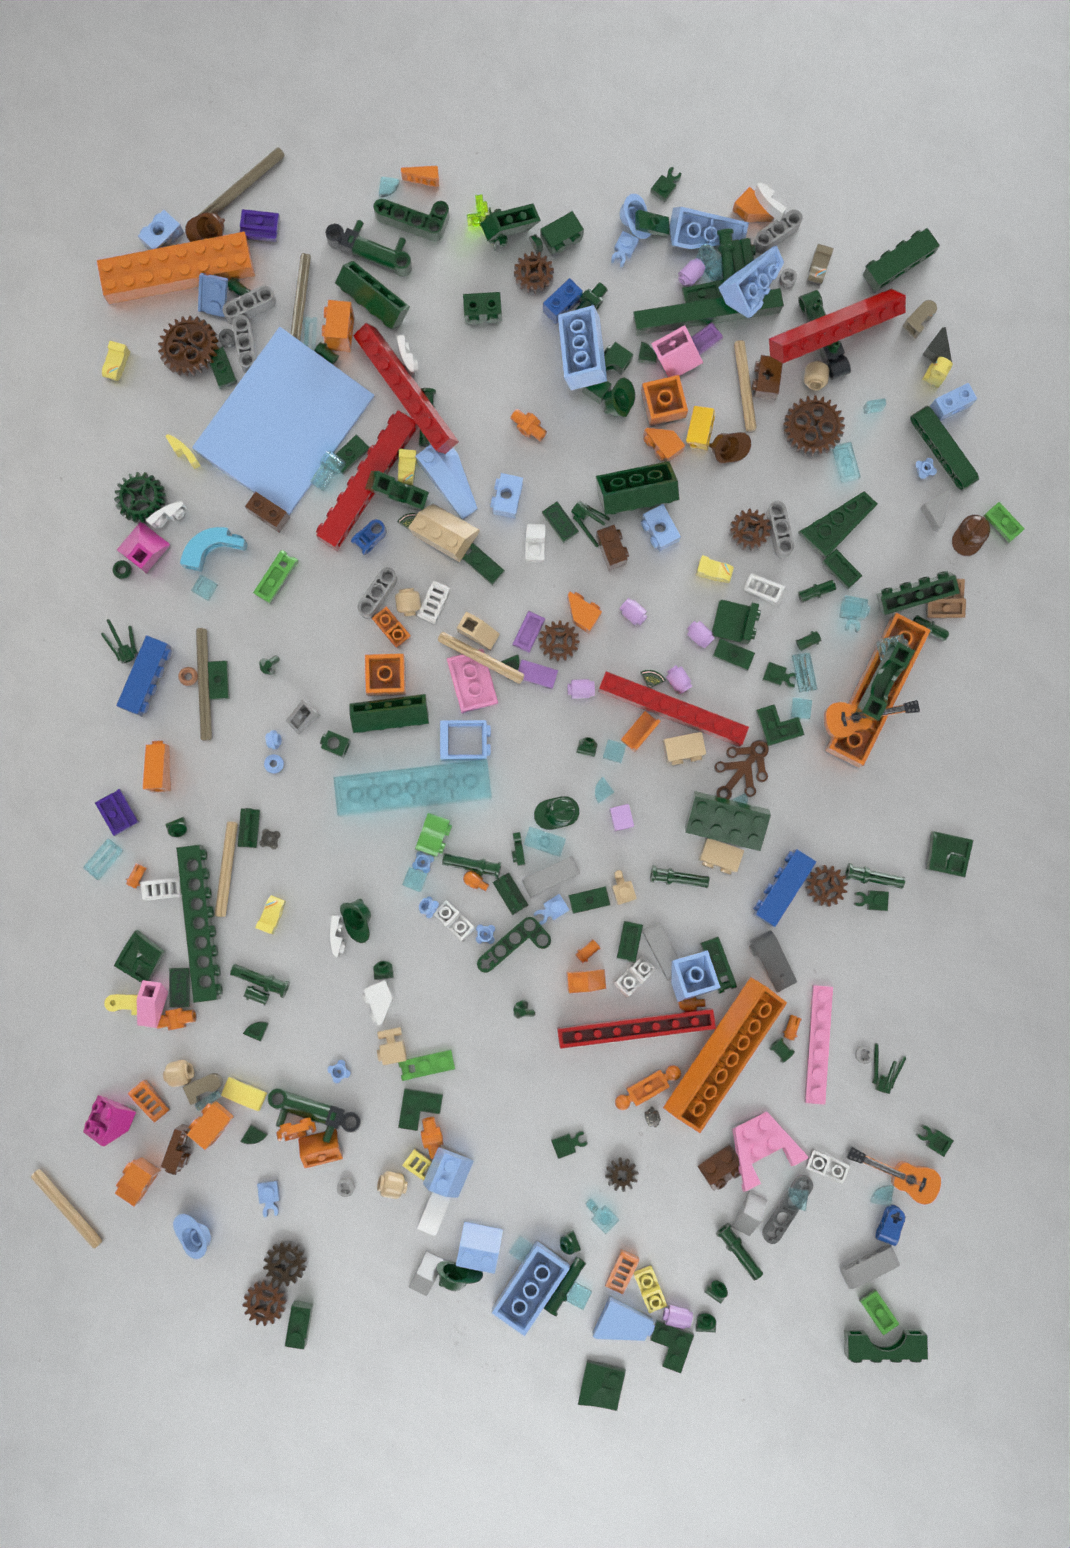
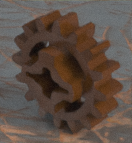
M531 251V256L524 253V259L518 258V264L514 265L516 270L514 271V277H517L516 284L521 283V290L526 287L527 293L533 289L536 294L537 289L543 292L544 285L546 287L550 286L549 281H553L552 274H554V268H551L552 261L547 262L548 256L542 258L541 252H538L536 256ZM543 268L546 270V276L544 275ZM522 269L524 270V273H525L524 278H523L522 273H521Z
M749 508L747 513L742 510L740 516L735 515V521H732L730 524L734 528L730 529V533H734L731 538L732 540H738L736 546L742 544L743 550L749 546L750 551H752L754 546L759 549L761 543L766 544L767 540L765 538H769L771 535L767 531H770L772 527L767 526L770 521L769 519H763L765 513L758 515V509L752 513L751 508ZM742 521L743 528L738 531L739 523ZM748 527H749L750 529L753 528V529H754L753 533H752L751 530L746 531L747 528H748ZM763 529L762 536L759 538L758 531Z
M559 620L558 625H556L552 621L551 627L545 625L546 632H540L543 638H539L538 642L543 644L539 646V649H545L543 655L549 654L550 661L553 657L556 658V662H559L560 658L567 661V656L573 657L572 651H578L575 645H579L580 641L575 640V638L579 637V634L573 633L575 627L569 628V622L562 625V621ZM557 629L564 630L563 632H556ZM549 635L551 643L547 646L546 639ZM569 637L572 639L571 647L567 644ZM556 638L563 639L562 645L560 643L555 644ZM559 650L563 653H555L554 651Z
M822 865V870L816 867V873H809L811 879L805 880L809 883V886H806L805 889H810L807 896H813L812 902L819 901V906H823L824 902L827 907L831 906V902L837 905V899H844L841 894L848 892L844 889V886H847L848 883L843 882L846 876H840L841 870L834 871V866H830L827 869L826 865ZM826 873L823 879H816L820 874ZM834 877L837 879L838 885H836ZM823 883H827L830 889L825 890ZM814 886L817 887L819 895L816 893ZM830 893H836L834 897L827 899Z
M263 1280L261 1285L256 1282L254 1288L250 1287L247 1290L249 1294L244 1295V1299L247 1301L242 1304V1307L248 1308L244 1314L251 1315L249 1321L256 1319V1325L260 1321H263L264 1326L268 1324V1321L274 1324L275 1317L280 1319L282 1316L280 1312H284L286 1309L282 1306L287 1302V1299H282L285 1291L279 1292L280 1286L273 1287L274 1282H270L269 1285H267L266 1280ZM254 1294H256L255 1297L257 1300L254 1304H252V1298ZM262 1300L264 1302L270 1301L267 1306L266 1304L259 1305L262 1302ZM277 1302V1309L274 1312L273 1304Z

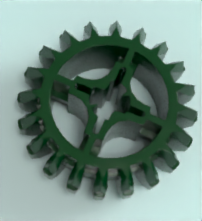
M136 472L135 477L129 474L130 479L122 478L123 485L117 483L120 490H115V494L118 496L114 498V501L118 503L116 508L120 510V514L122 516L126 515L125 518L127 520L132 519L134 523L140 520L141 523H145V518L150 517L162 508L160 505H166L163 499L167 496L163 493L165 488L160 486L161 482L155 480L153 475L148 477V474L144 472L141 476L139 472ZM141 485L139 488L133 489L135 486ZM151 488H153V490H154V500H153V501H151V500L149 499V495H150V493H151V492H150V489H151ZM128 494L132 497V500L130 502L131 506L129 508L127 506ZM136 496H143L146 500H138ZM144 506H147V507H148V508H146V509L140 511V509H141L142 507H144Z

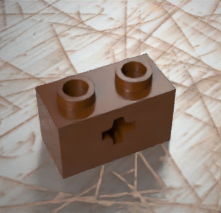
M761 355L759 361H755L754 372L757 373V376L752 382L754 397L770 400L777 399L783 363L766 355Z
M256 491L245 505L248 513L279 533L290 519L285 510Z

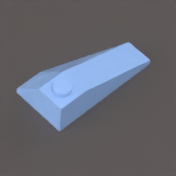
M675 207L672 211L669 226L672 246L686 249L720 245L717 231L721 229H733L732 240L745 239L749 222L685 207Z
M777 245L736 272L718 287L725 303L747 318L752 317L762 307L764 303L762 300L765 294L769 293V286L772 280L776 279L784 264Z
M429 445L415 456L418 465L462 520L477 510L460 458L454 448L443 454L437 452L432 445Z

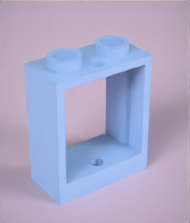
M486 720L440 721L441 761H487V756H491V744H487V737H491V725H487ZM482 727V755H449V728Z

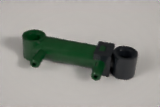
M357 220L353 230L347 228L345 233L342 226L336 223L330 224L326 228V238L331 248H341V252L352 257L357 255L391 269L402 277L411 273V258L408 253L402 251L406 239L399 238L394 250L359 235L364 224L361 220ZM335 234L340 235L338 238H332ZM400 262H406V265L399 266L398 264Z
M818 290L798 297L800 309L806 315L808 322L826 315L823 308V300ZM841 341L820 348V357L823 363L829 367V377L831 380L851 373L850 363L844 355L845 351Z
M274 1089L268 1095L269 1105L274 1109L280 1110L276 1122L277 1127L285 1123L288 1113L302 1118H311L312 1121L327 1126L322 1140L330 1143L334 1128L339 1129L342 1126L346 1132L354 1133L361 1126V1119L354 1112L344 1114L345 1110L342 1108L318 1102L282 1089ZM276 1094L283 1095V1102L281 1104H274L273 1098ZM349 1117H354L357 1121L353 1128H348L345 1124Z

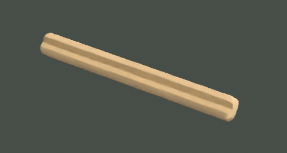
M740 340L735 342L734 347L745 427L747 432L755 431L757 427L745 342Z
M441 632L438 641L518 684L523 681V673L444 632Z
M229 821L226 825L215 907V916L217 917L226 916L238 827L236 822Z
M40 1169L36 1170L31 1175L32 1180L92 1248L98 1247L102 1243V1239Z

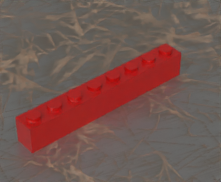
M891 288L769 338L770 356L784 364L906 313V295Z
M365 323L353 337L437 452L446 454L459 441L378 329Z
M397 410L395 415L392 414L387 422L388 426L385 430L382 429L380 431L375 446L371 445L367 452V458L365 461L362 460L357 467L358 472L355 476L350 477L347 482L348 487L338 495L337 504L334 508L331 507L326 515L327 519L324 523H320L316 530L318 540L335 551L339 550L375 495V493L365 489L370 472L380 471L388 475L399 458V449H405L418 429L415 421Z
M607 671L598 690L601 694L738 747L743 745L749 726Z
M711 1008L557 1027L559 1048L562 1049L716 1029L714 1011Z

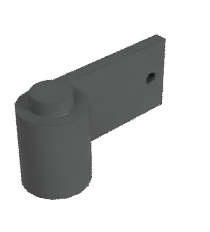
M771 930L750 941L749 949L753 956L757 955L761 959L777 993L797 983L783 950Z

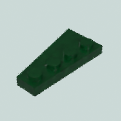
M863 491L808 527L803 528L798 534L826 558L878 503Z

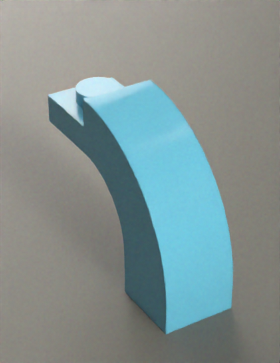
M209 528L201 531L188 542L183 551L180 564L183 568L202 572L205 559L213 549L229 547L246 551L248 544L240 535L232 534L230 536L231 532L228 528Z

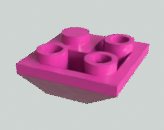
M139 522L118 547L117 551L147 574L170 544L144 523Z
M98 1095L92 1105L89 1118L85 1122L83 1133L99 1145L105 1147L129 1131L136 1112L124 1104Z

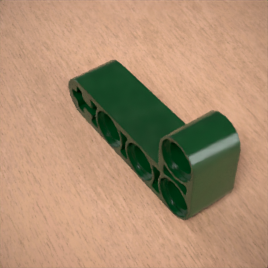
M382 198L376 200L373 205L377 221L431 241H439L443 237L450 218L448 204L444 201L435 202L429 215ZM439 211H444V212H445V213L442 214V215L437 214V212H439ZM398 215H403V216H404V217L401 218V219H397V218H396V216H398ZM416 221L421 222L419 225H414L413 223ZM434 227L438 228L437 231H431L430 229Z
M526 917L478 959L477 967L481 972H490L528 938L538 948L545 949L551 944V937L535 918ZM527 920H533L535 922L534 930L527 931L524 928V923ZM515 932L521 936V940L517 944L511 943L509 939L510 935ZM542 934L548 938V943L544 946L537 943V937ZM499 945L504 946L506 949V954L501 957L495 954V948ZM492 952L493 957L496 958L498 962L495 963L494 960H492L489 963V969L487 967L482 968L481 960H488L491 957L488 955V953Z

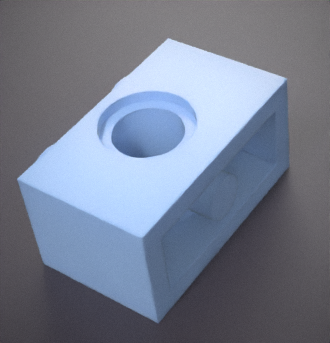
M163 210L161 213L156 214L153 221L140 231L138 237L148 250L171 246L184 231L181 225ZM163 231L162 234L156 235L157 232Z
M967 383L936 398L930 407L939 420L942 421L971 407L977 400V397L970 384Z
M501 473L500 479L496 478L494 489L497 490L496 497L492 496L490 505L493 508V514L516 518L523 486V477ZM504 492H509L512 496L509 499H504L501 495Z
M663 504L643 514L641 525L651 535L650 541L654 548L657 547L661 551L679 542L681 536ZM655 526H663L664 531L657 532Z

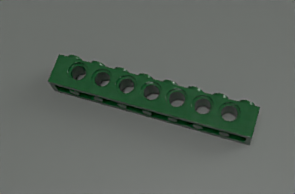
M203 845L176 847L193 1003L221 999L220 995H223V988L218 980V976L221 974L220 965L216 963L218 946L214 945L216 928L215 925H212L214 909L213 906H210L209 898H212V891L207 883V879H210L209 868H206L205 860L208 859L207 850ZM193 860H196L198 862V868L192 871L190 869V863ZM195 879L200 881V887L197 890L192 888V882ZM198 898L202 900V907L200 909H196L194 906V902ZM198 918H203L205 922L201 929L196 925ZM201 937L207 940L204 948H201L198 944ZM204 956L209 959L207 967H203L200 963L201 958ZM205 976H209L211 979V984L208 987L203 984Z

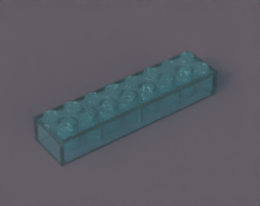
M487 759L333 777L337 816L339 817L492 799Z

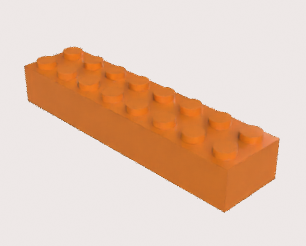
M245 232L97 260L103 296L109 305L199 287V275L201 273L228 278V281L232 277L243 279L255 276L249 242Z
M895 613L890 618L848 704L860 703L890 643L900 642L915 650L907 668L900 673L891 687L886 708L893 707L931 630ZM888 715L882 716L879 721H872V726L864 731H855L843 739L831 737L825 751L858 768L864 766Z
M750 977L663 1108L678 1120L701 1133L787 1002L768 987Z

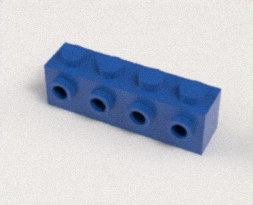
M147 635L145 636L117 702V707L141 717L143 713L148 711L150 705L148 701L155 694L157 680L164 673L163 666L165 661H168L172 654L171 646L168 643Z
M798 849L788 852L784 858V861H786L783 868L779 867L774 874L776 879L772 884L769 883L763 892L765 894L762 901L759 899L753 907L755 910L753 915L771 927H776L816 864L815 860Z

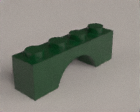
M900 642L890 643L855 712L872 721L880 720L888 705L887 699L891 687L900 673L907 668L915 650Z
M844 1330V1355L853 1363H861L862 1360H870L874 1363H881L882 1360H890V1362L894 1363L910 1360V1362L920 1363L922 1360H928V1336L923 1330H903L895 1343L889 1346H878L870 1341L864 1330Z

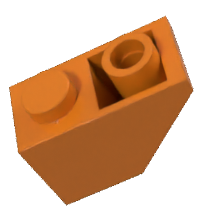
M751 187L734 203L732 211L745 222H772L774 220V217L762 207L755 196V190Z
M646 428L644 430V442L649 447H653L656 451L655 455L660 461H671L685 449L686 445L674 431Z
M569 592L567 599L573 624L589 634L600 618L602 611L597 604L586 602L581 594Z

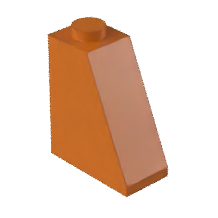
M152 741V744L146 745L143 789L149 792L171 791L169 745L164 744L163 741Z
M605 969L566 972L568 993L606 989Z

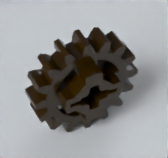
M282 1241L280 1247L274 1244L273 1250L269 1249L267 1251L270 1257L264 1258L263 1261L268 1264L264 1265L263 1269L269 1271L266 1277H273L272 1283L277 1280L278 1286H281L283 1282H285L286 1286H289L290 1281L295 1284L298 1281L297 1277L302 1278L304 1274L301 1271H305L307 1266L303 1265L307 1258H302L304 1250L299 1252V1245L292 1247V1242L290 1241L286 1246L284 1241ZM279 1252V1259L273 1261L274 1255ZM283 1260H285L286 1263H289L287 1268L285 1267V1264H281ZM298 1266L297 1271L291 1275V1269Z

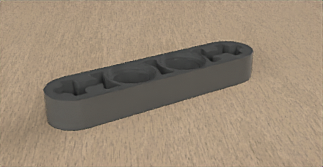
M800 1175L794 1180L763 1228L762 1236L767 1243L776 1244L780 1241L811 1193L813 1182L808 1176ZM807 1180L808 1187L802 1188L800 1192L803 1196L801 1197L798 1193L794 1192V1189L796 1188L799 1191L801 1188L800 1181L804 1182ZM790 1196L798 1197V1204L796 1206H789L788 1199ZM781 1212L786 1213L788 1216L787 1221L784 1223H780L777 1220V1216ZM773 1222H775L779 1227H782L781 1230L776 1228L774 1232L776 1234L775 1238L771 1237L770 1239H768L769 1235L767 1234V1232H772L775 1228V1226L772 1225Z

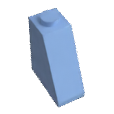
M609 1296L592 1333L596 1339L645 1341L647 1336H651L655 1325H653L652 1317Z

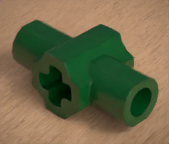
M599 282L593 290L590 288L586 289L579 299V306L575 310L594 305L597 311L603 303L602 297L608 291L606 286Z

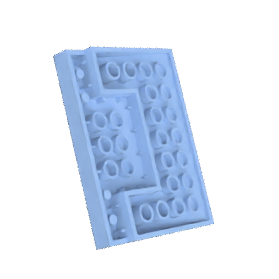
M279 327L192 448L217 469L251 492L255 493L256 491L290 515L372 401L374 394Z

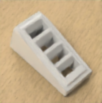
M750 573L743 591L779 607L785 595L786 587ZM754 580H756L758 582L753 590L751 589V587L753 585ZM763 583L764 587L760 593L758 592L761 584ZM768 587H771L769 594L765 595ZM778 590L776 598H773L775 591Z
M433 580L417 617L435 625L451 592L450 588ZM435 588L444 592L443 595L435 592ZM434 596L441 600L440 602H437L431 599V597ZM428 603L437 606V609L427 606ZM428 610L434 613V616L432 617L424 613V611Z
M180 878L141 882L143 901L182 897ZM173 882H176V894L173 893ZM165 883H168L169 894L167 895L165 892ZM157 884H160L161 895H157ZM149 885L152 887V896L149 895Z

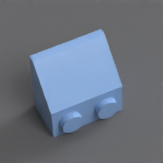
M708 951L672 961L671 984L677 1002L704 995L720 988Z
M438 1147L423 1185L428 1191L436 1194L458 1198L474 1161Z
M464 1221L456 1266L495 1274L503 1229Z

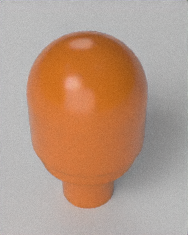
M468 871L464 874L463 881L467 886L476 890L478 888L484 891L488 889L489 884L483 881L481 875L474 871Z
M696 997L678 1002L679 1008L683 1011L697 1010V1007H706L705 999H697Z

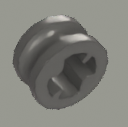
M223 329L219 333V341L225 348L235 346L234 332L231 329ZM226 335H230L232 340L229 339L230 341L226 342L223 338H227Z

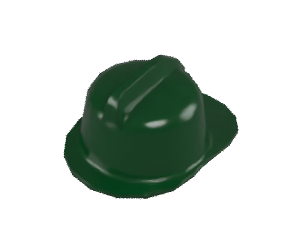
M625 377L620 378L613 389L605 395V414L610 413L613 416L627 417L635 401V389L629 379Z
M568 796L547 799L536 806L534 819L541 828L546 830L566 827L574 824L580 814L579 806L573 798Z
M357 899L352 903H343L340 906V913L343 917L347 933L354 941L365 943L369 940L370 936L368 927L371 919L370 909L364 904L362 899Z
M451 1261L439 1262L436 1267L437 1273L440 1275L439 1286L450 1291H459L467 1284L479 1282L483 1278L482 1271L456 1266L455 1262Z

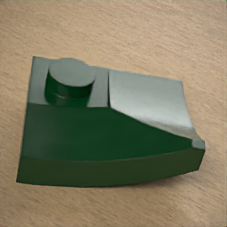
M931 831L926 869L966 877L974 840Z
M136 930L121 951L114 967L141 983L142 981H151L165 950L150 941L139 930Z
M587 1360L578 1405L617 1411L626 1369Z

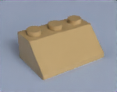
M431 504L418 512L409 526L413 536L458 562L462 560L480 532L476 527L435 504Z

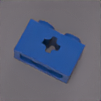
M569 278L543 302V313L553 323L557 324L559 314L569 312L579 303L583 290Z

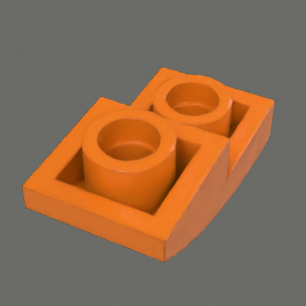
M387 606L371 618L396 648L411 636Z

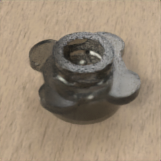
M263 829L259 842L260 846L271 847L273 850L277 849L278 838L281 836L280 832Z
M652 1106L644 1114L648 1126L656 1128L661 1118L659 1112Z

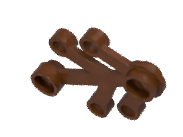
M756 740L750 747H729L726 750L727 757L731 759L737 755H749V757L745 761L727 763L719 761L715 764L714 770L717 773L738 769L725 786L717 789V797H721L720 792L723 790L727 793V796L724 798L730 799L732 796L731 790L743 775H745L746 784L744 794L747 797H752L756 794L751 765L755 760L757 761L758 773L756 774V780L758 782H765L768 779V774L765 770L764 757L769 752L766 742ZM757 746L762 748L761 753L756 752ZM730 749H733L735 751L734 756H731L729 754ZM718 764L723 765L724 769L722 771L717 769ZM760 773H763L765 775L764 780H761L759 778ZM748 788L753 789L752 795L747 793Z

